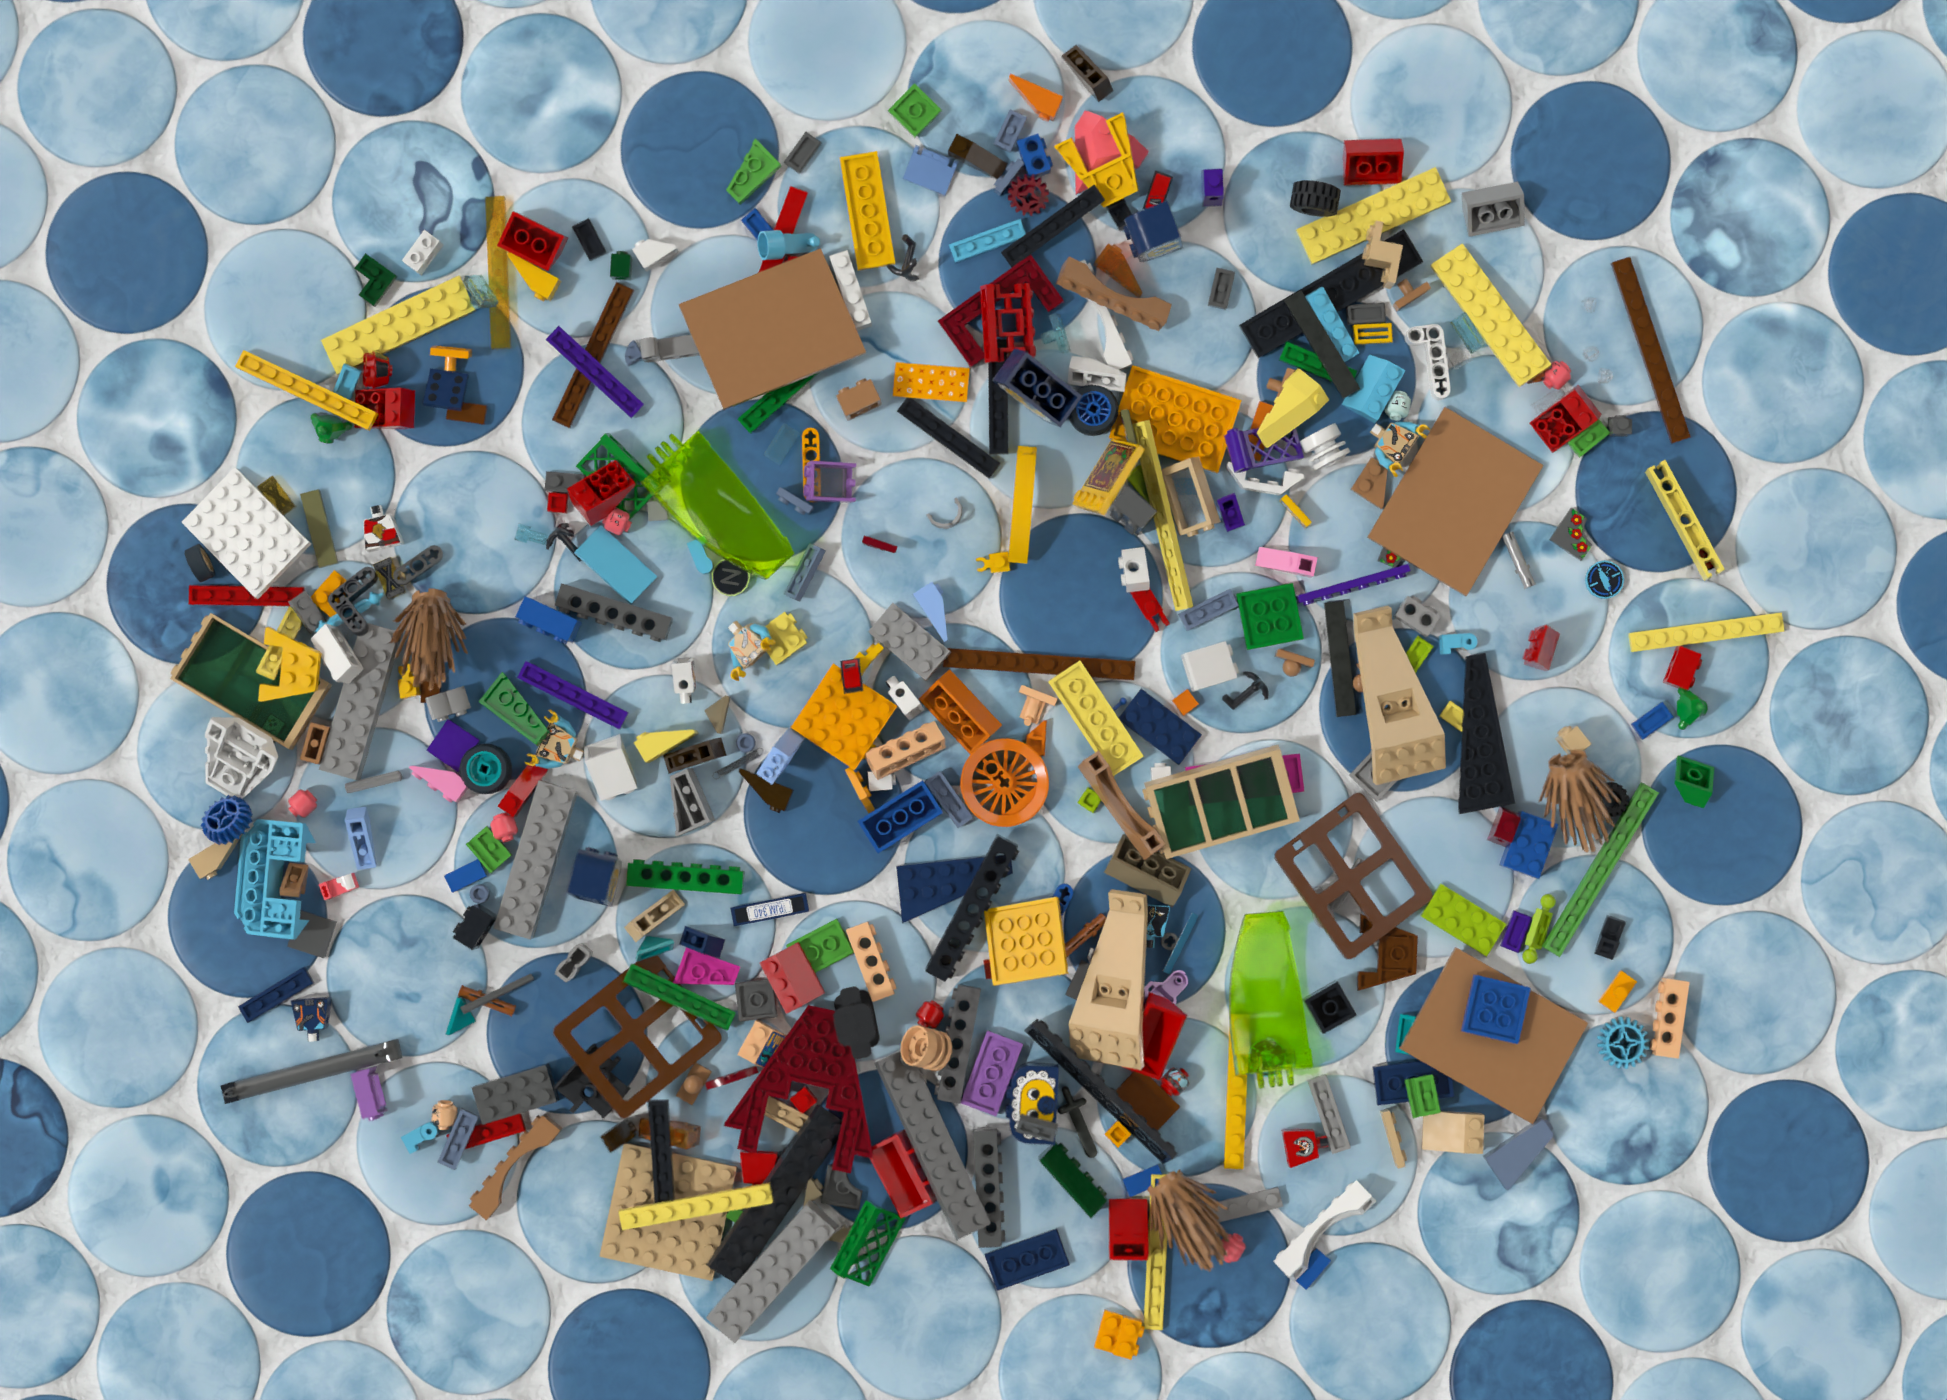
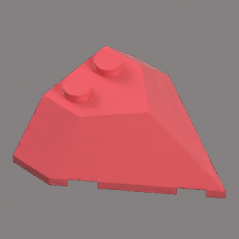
M1085 110L1075 125V145L1087 171L1090 172L1120 157L1121 153L1106 123L1107 119ZM1128 133L1134 168L1138 169L1149 151L1135 137ZM1075 173V195L1087 190L1088 187Z

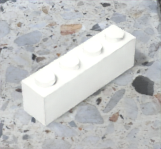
M848 250L829 256L843 300L856 330L859 331L871 327L872 323Z

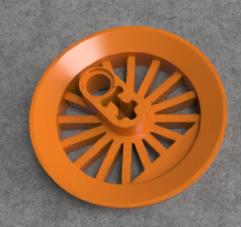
M1007 738L991 740L975 749L964 764L960 780L962 796L970 811L985 823L999 827L1016 826L1031 819L1043 806L1049 789L1047 768L1040 755L1029 745ZM1004 750L1003 767L999 763L996 751ZM1008 751L1016 752L1007 771ZM992 753L994 760L987 761L984 757ZM1021 754L1027 760L1012 773ZM981 760L984 763L983 770L976 767ZM989 763L996 764L997 772L989 774L986 771V766ZM1028 763H1031L1034 768L1033 771L1015 777ZM976 771L987 776L990 780L972 779L973 773ZM1036 774L1037 782L1017 781ZM1001 778H1008L1010 780L1008 788L1005 786L1000 787ZM972 783L993 784L973 792ZM1017 785L1035 787L1028 792L1022 788L1017 787ZM994 789L980 803L977 801L975 795ZM1014 790L1025 794V796L1021 798ZM998 793L990 811L982 807L992 796ZM1011 793H1012V794L1016 797V799L1018 800V802H1017L1016 804H1014V801H1013V799H1012ZM1002 795L1001 815H997L993 811ZM1007 795L1012 808L1005 813Z

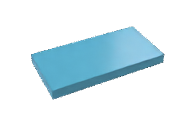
M601 525L574 552L630 605L657 578L648 567Z

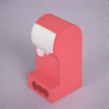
M351 873L320 883L319 887L324 900H329L359 888L355 873Z

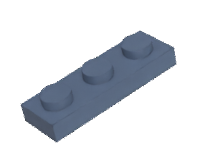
M809 543L784 595L799 602L801 601L826 552L824 549Z
M1228 589L1178 615L1186 631L1239 605L1231 589Z
M941 771L925 781L957 828L973 818Z
M465 1109L460 1110L437 1163L456 1170L479 1119L478 1115Z

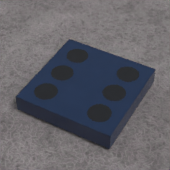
M430 368L423 405L462 411L469 378L468 374Z

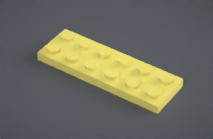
M1080 660L1048 681L1094 752L1099 751L1106 760L1113 776L1144 757Z

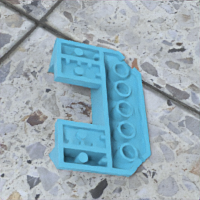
M257 819L253 823L254 826L248 832H245L240 840L234 914L237 919H241L247 934L296 939L309 920L300 919L301 901L281 899L280 887L283 880L284 860L305 862L306 843L316 842L306 823Z

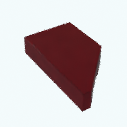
M864 536L862 540L863 545L894 554L898 546Z

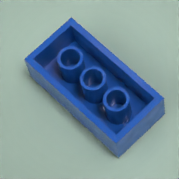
M922 780L858 820V823L876 852L880 853L942 814L943 811Z

